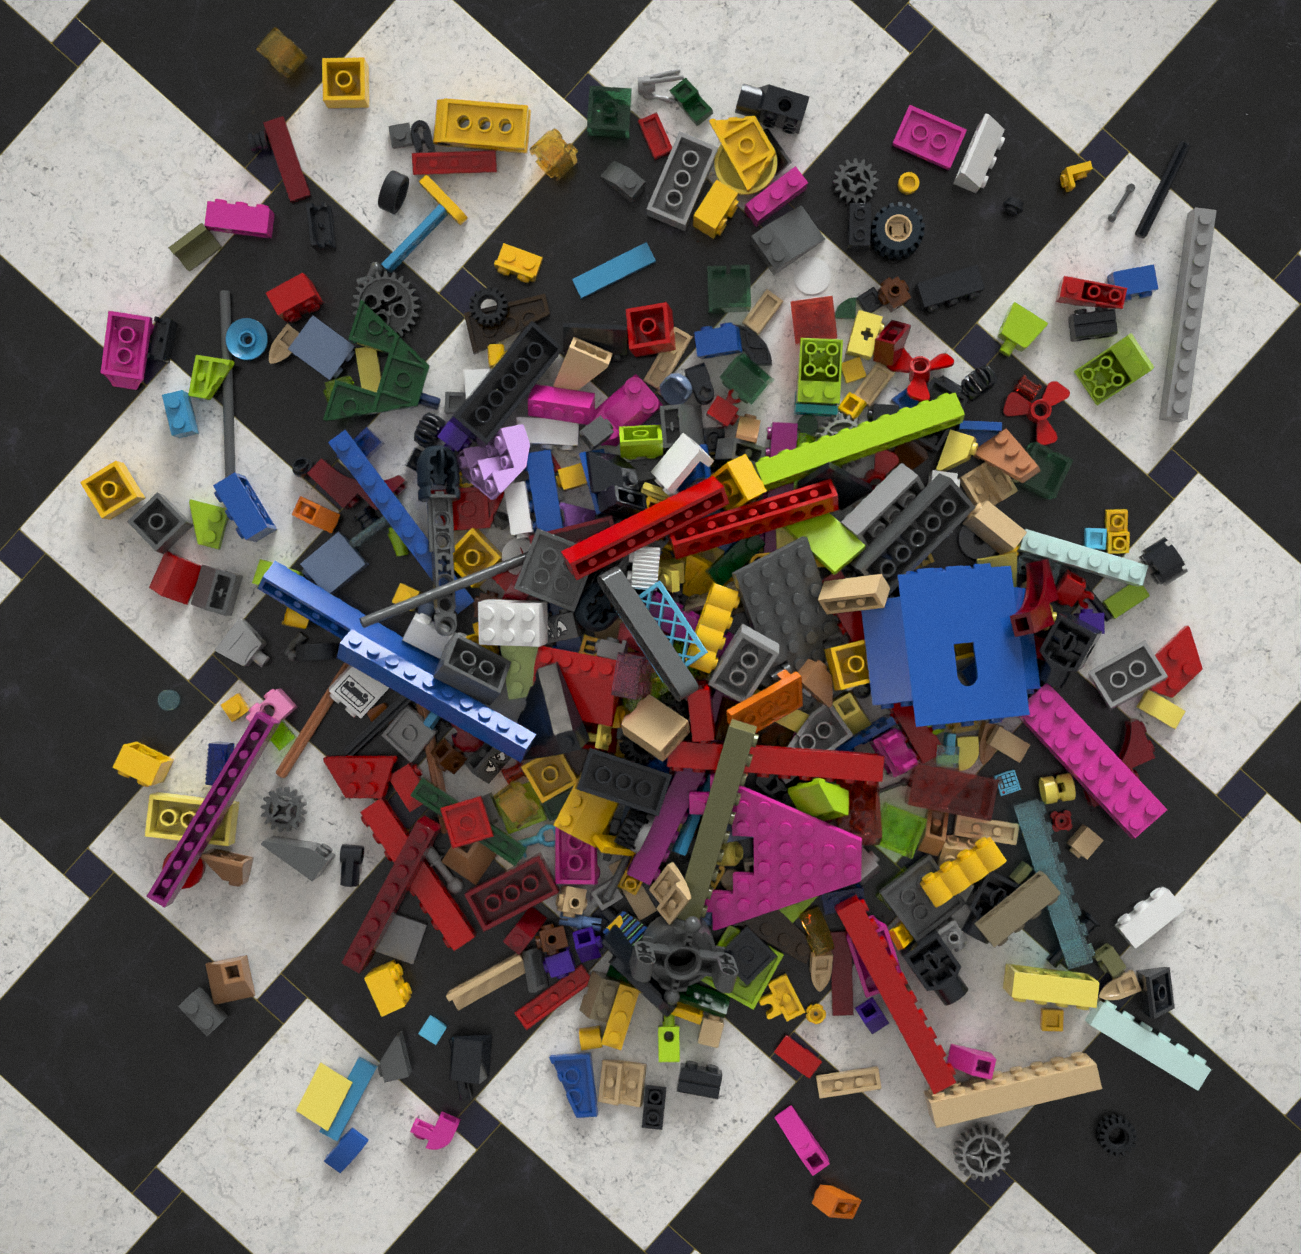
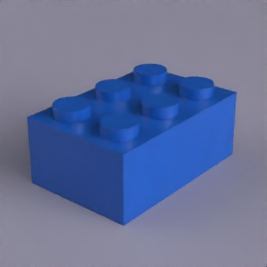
M234 472L213 485L216 490L214 492L216 498L226 506L225 513L231 521H235L238 526L236 531L242 539L245 538V540L257 542L277 530L246 476Z

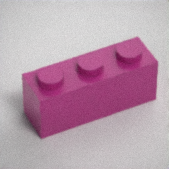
M795 166L746 203L744 212L757 227L804 192L808 182Z
M215 199V202L207 201L204 226L210 231L272 239L275 214L267 205L256 204V207L248 206L245 202L237 201L235 204H229L226 200Z
M535 384L528 397V416L588 425L595 411V393Z

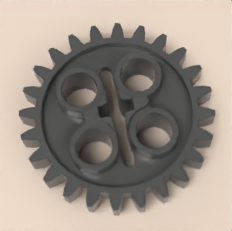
M388 271L384 272L383 277L379 272H376L375 279L368 275V283L362 280L361 282L364 287H356L360 294L353 295L358 301L353 303L352 306L358 309L361 300L368 306L367 300L373 295L377 299V304L369 308L374 311L383 307L384 301L389 303L402 296V300L388 306L389 311L382 309L376 315L384 314L387 317L386 324L401 336H404V329L411 331L409 324L416 325L413 316H420L415 312V309L421 308V306L415 305V301H418L420 297H413L417 290L409 289L411 282L409 281L404 284V276L397 280V273L394 272L389 277ZM391 285L395 288V294L392 297H387L385 290ZM400 304L404 305L406 309L403 316L396 314V307Z

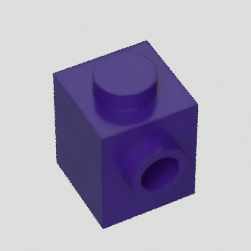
M450 421L447 422L437 436L445 442L444 446L453 452L457 451L460 453L472 444L471 438Z
M1080 609V613L1074 614L1075 617L1101 630L1102 634H1105L1104 613H1093V609Z
M592 926L572 932L575 949L581 963L602 957L600 948H603V945L599 942L601 937L596 936Z
M570 946L560 949V953L546 954L543 966L545 972L550 973L551 978L557 977V979L568 976V972L575 971L576 964Z
M873 997L855 1008L871 1034L876 1033L889 1024V1021Z

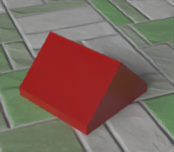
M167 551L161 559L149 588L163 597L188 605L197 584L201 565Z

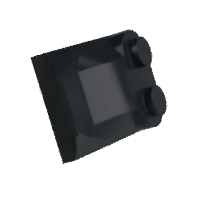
M944 375L938 378L933 377L927 386L930 394L929 401L935 400L938 396L945 393H956L963 409L969 400V397L962 391L961 386ZM952 427L912 441L927 450L937 453Z

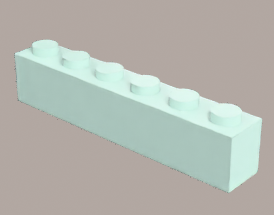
M1025 529L1027 533L1017 545L1019 547L1018 552L1042 559H1049V561L1136 587L1143 586L1149 566Z
M1099 999L1097 1000V1008H1092L1085 1019L1088 1024L1197 1091L1200 1089L1211 1071L1205 1065L1207 1062L1205 1059L1197 1054L1192 1057L1188 1054L1189 1050L1179 1043L1174 1046L1170 1043L1171 1039L1161 1032L1158 1035L1151 1032L1153 1029L1151 1026L1144 1022L1138 1024L1133 1021L1135 1019L1133 1015L1126 1011L1120 1013L1115 1010L1117 1006L1110 1001L1105 1000V1002H1102Z

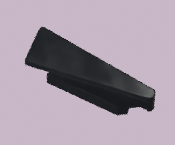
M613 925L599 940L613 955L608 963L668 1018L677 1007V1004L669 1005L664 1001L666 989L661 988L658 981L652 976L648 982H640L632 977L629 961L633 946L619 927Z

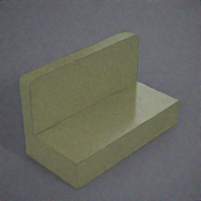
M200 223L168 248L188 271H192L222 247L210 230L203 223Z

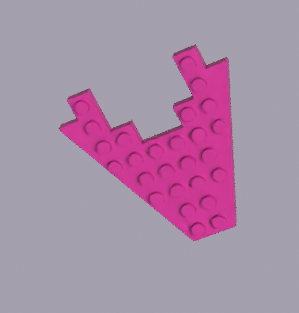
M711 773L710 775V790L714 780L715 773ZM739 786L738 793L742 794L738 806L734 805L732 812H736L732 824V836L754 837V872L734 871L733 891L713 890L710 900L706 899L704 905L708 906L707 912H712L713 930H719L861 882L862 838L747 787ZM690 791V814H704L710 792Z

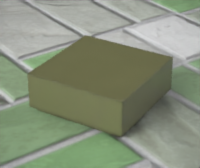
M1022 861L1009 877L1016 883L1021 884L1033 868Z

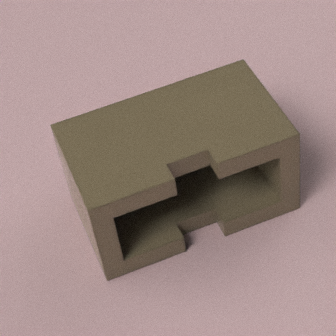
M594 970L591 972L587 984L589 988L587 994H584L579 1009L589 1019L603 1022L608 1021L620 982L615 978L607 976V973Z

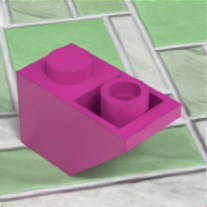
M950 1044L946 1064L950 1062L953 1068L973 1076L992 1080L996 1058L991 1052Z

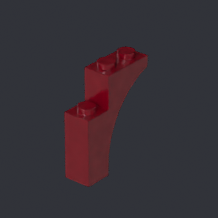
M321 458L307 473L342 508L347 510L349 507L351 509L359 503L360 500L358 498L361 496L376 511L380 512L356 480L344 476L326 460ZM401 475L384 480L394 495L400 496L407 488L405 485L408 482Z
M1049 559L1026 564L1027 586L1025 598L1021 608L1010 616L1015 637L1033 634L1054 624L1049 603L1059 598Z
M1132 718L1125 721V738L1118 758L1140 780L1137 771L1132 768L1154 759L1153 752H1155V748L1152 742L1147 740L1145 735L1147 730L1144 723L1139 721V719ZM1081 785L1088 805L1092 807L1098 806L1099 804Z

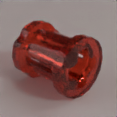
M1023 374L1015 385L1014 391H1020L1029 397L1028 400L1032 401L1037 396L1042 385H1036Z
M518 761L517 764L507 770H501L509 786H512L513 782L523 776L527 777L521 768L522 762Z

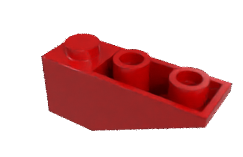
M1064 276L1059 284L1056 302L1075 306L1123 309L1127 288Z

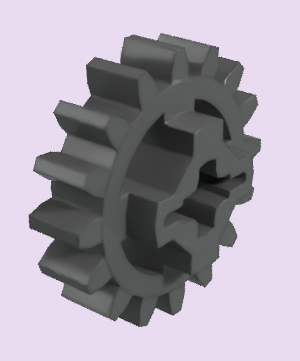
M854 158L853 163L846 160L845 167L840 164L838 167L840 172L835 171L834 177L837 178L832 182V185L837 186L834 193L840 192L839 200L846 198L847 205L850 201L858 203L860 200L861 203H865L866 197L871 200L873 197L871 192H876L877 187L874 186L879 182V179L874 178L877 171L871 172L872 164L865 166L864 159L861 163H858L857 158ZM856 169L855 171H853V172H851V173H850V172H847V171H849V170ZM854 179L858 180L857 185L853 184ZM857 192H864L862 194L855 195V193Z
M281 787L276 788V793L272 790L269 792L270 797L263 798L266 804L260 807L265 809L261 817H267L264 823H271V830L278 827L280 833L283 832L284 828H286L287 832L292 831V826L296 829L299 827L298 822H304L305 819L302 815L307 814L308 811L304 810L303 807L307 805V802H301L304 796H297V789L290 792V787H285L284 791ZM281 796L290 797L291 800H284ZM290 804V806L284 813L278 815V813L284 806ZM295 806H297V814L294 813ZM277 819H284L288 823H281Z

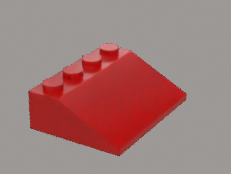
M545 646L538 647L534 665L533 685L536 680L535 674L539 667L558 662L582 721L613 727L626 664L620 660Z

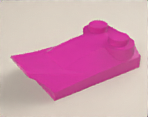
M108 311L101 374L108 378L112 386L137 390L140 383L144 380L149 340L154 330L151 317Z
M635 374L595 409L591 422L600 415L603 419H608L613 426L612 430L614 432L601 445L617 447L620 444L619 427L640 426L659 411L660 406L663 405L643 380Z
M555 827V884H598L600 868L597 865V848Z
M874 915L868 916L869 919L872 917L875 919L879 927L876 932L879 937L884 936L889 946L886 948L888 955H894L898 966L895 968L898 973H901L902 971L887 925L879 921ZM847 934L846 939L865 997L868 998L880 994L849 934Z

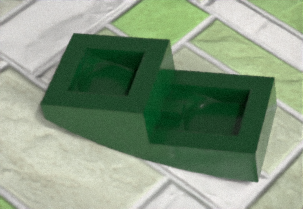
M684 78L669 90L696 126L713 114L712 108L702 99L698 90L687 78Z

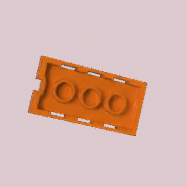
M787 670L779 672L777 676L781 679L780 681L726 710L727 723L730 724L731 720L734 719L757 726L755 732L757 733L803 706L802 676L798 672L790 674Z

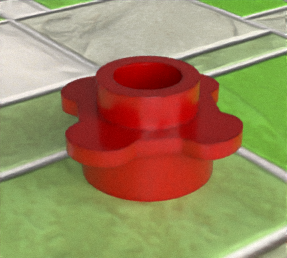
M1064 810L1059 813L1053 811L1050 817L1053 820L1051 828L1053 831H1069L1072 829L1070 811Z

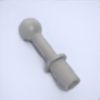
M432 846L426 856L429 866L434 865L445 878L449 892L453 894L461 892L464 886L463 881L451 874L441 861L443 855H439Z

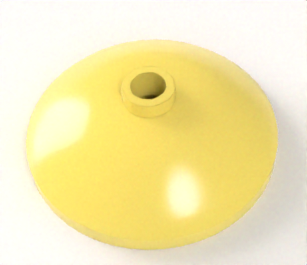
M720 145L714 160L716 176L721 183L739 195L758 193L773 180L777 170V155L774 156L752 190L747 192L722 145Z

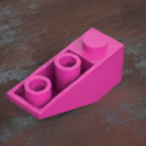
M792 1105L774 1117L812 1176L830 1164L828 1156Z

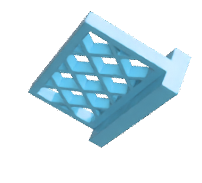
M661 581L656 582L638 595L646 603L648 610L650 604L661 606L659 618H653L658 621L660 628L662 622L673 624L671 636H665L670 639L669 642L672 646L674 640L684 641L683 653H678V655L682 657L686 667L708 653ZM657 588L663 594L661 603L651 601L652 592ZM665 607H670L674 610L673 621L663 619ZM676 625H682L687 630L685 639L674 637ZM688 642L696 644L701 652L695 656L686 655Z

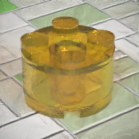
M274 26L256 50L267 58L274 68L289 78L306 60L307 56L289 38L284 36L281 30Z
M553 128L551 131L548 130L529 151L531 156L536 155L538 159L535 162L551 178L557 176L556 180H560L577 163L575 155L578 151L571 143L567 144L562 139L561 133Z
M511 781L494 794L493 797L495 800L501 799L498 801L499 805L513 823L518 822L515 826L519 829L538 815L537 810L540 808L531 797L529 799L525 797L524 794L527 791L519 781L516 783Z

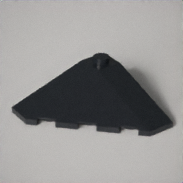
M558 662L539 667L535 674L536 680L534 685L530 687L525 701L527 703L525 708L521 711L517 720V724L536 734L531 748L522 761L581 749L590 740Z

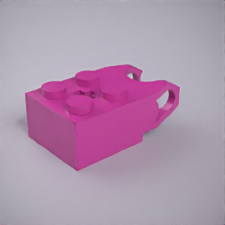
M890 728L869 741L874 752L884 756V768L888 775L893 778L918 765L915 753L911 748L908 749L904 742L906 741L904 735L896 728Z

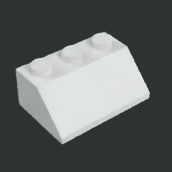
M985 113L978 124L953 183L974 193H977L980 187L984 189L989 176H986L988 168H993L997 159L994 156L996 149H1001L1005 140L1002 137L1005 129L989 114Z

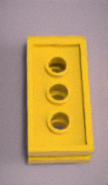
M447 98L438 99L436 102L433 144L446 147L528 154L531 110L528 105ZM465 121H470L466 128H462V124ZM489 122L490 127L482 130L483 125ZM511 124L510 130L504 132V126Z

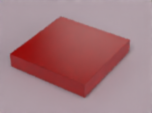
M482 795L440 808L452 849L494 836Z

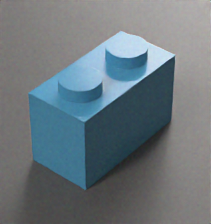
M180 390L163 394L162 398L171 436L183 438L199 434L188 392Z

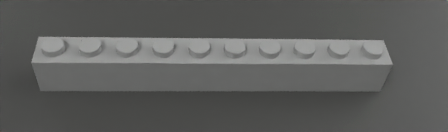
M1195 207L1187 214L1159 420L1180 423L1188 419L1216 210Z

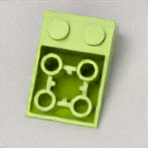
M1130 333L1076 369L1074 373L1098 406L1152 371L1155 367L1135 337Z
M800 338L796 403L835 406L840 404L842 339Z

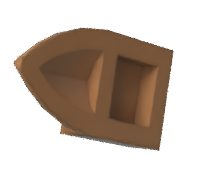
M982 721L978 740L980 742L979 757L983 765L992 758L997 750L986 743L996 725L1002 728L1004 726Z

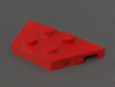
M476 487L459 488L461 498L452 502L454 531L470 530L471 528H491L504 497V491L496 499L491 500ZM446 489L431 490V494H434L435 491H444V494H447ZM440 516L445 525V518L443 516Z
M1184 626L1155 654L1168 678L1149 690L1173 698L1203 670L1189 626Z
M326 756L323 760L345 798H383L387 794L388 782L393 774L391 770L393 764L397 761V756Z

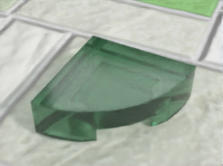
M856 297L843 301L836 309L834 319H855Z

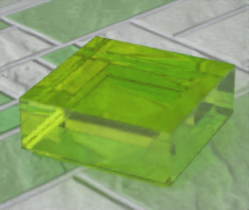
M282 721L270 741L281 751L296 736Z

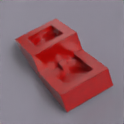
M788 1035L784 1037L774 1053L809 1079L822 1063L818 1057L808 1049L803 1048Z

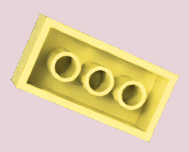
M162 792L150 794L145 837L180 841L205 798ZM233 801L208 844L230 846L235 843L239 802Z
M1006 963L1003 989L1014 1001L1026 1002V999L1034 1000V1003L1040 1005H1047V1002H1052L1059 1007L1067 1008L1068 1005H1076L1078 1009L1089 1010V1007L1097 1008L1100 983L1088 973Z

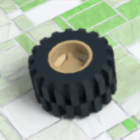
M898 202L897 205L890 203L887 208L884 206L875 215L871 226L870 240L871 244L874 243L875 251L879 250L882 257L887 255L889 260H892L893 257H896V260H901L902 257H909L920 245L925 233L923 232L925 223H922L923 217L922 215L918 216L916 208L910 209V204L907 203L906 206H902V202Z

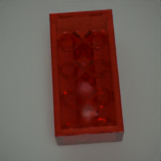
M918 763L917 766L910 770L904 802L911 806L991 821L999 780L994 777Z
M834 779V784L849 790L848 815L836 818V827L861 837L862 845H880L882 826L879 782H876V785L863 784L861 780H855V783L851 784L843 783L842 779Z

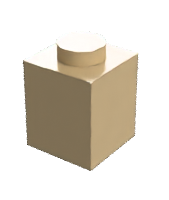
M1082 824L1066 844L1071 847L1069 851L1078 859L1082 856L1088 860L1104 840Z
M708 1013V1015L703 1014L697 1037L698 1043L718 1048L724 1020L711 1013Z

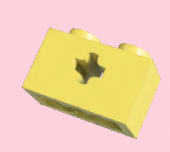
M858 310L845 354L870 360L872 355H874L875 339L884 329L885 324L881 323L883 316ZM864 332H868L869 338L867 340H863Z

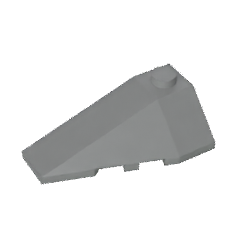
M822 705L810 714L788 747L834 750L852 737L853 734L833 706L829 708ZM791 776V779L782 780L785 784H787L797 776Z

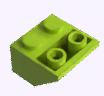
M815 778L812 782L798 783L797 786L788 788V794L797 810L822 821L848 815L849 790L841 788L838 784H830L825 782V779Z

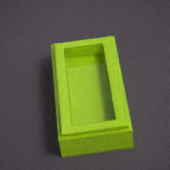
M1128 584L1102 602L1113 616L1112 618L1116 619L1150 595L1144 586L1136 587Z

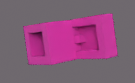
M442 1111L435 1126L416 1118L410 1132L418 1139L429 1140L426 1146L427 1149H441L451 1142L461 1119Z

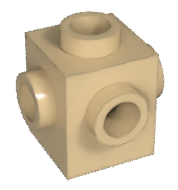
M561 886L560 894H557L555 902L557 911H562L563 916L575 918L576 914L582 915L587 907V890Z

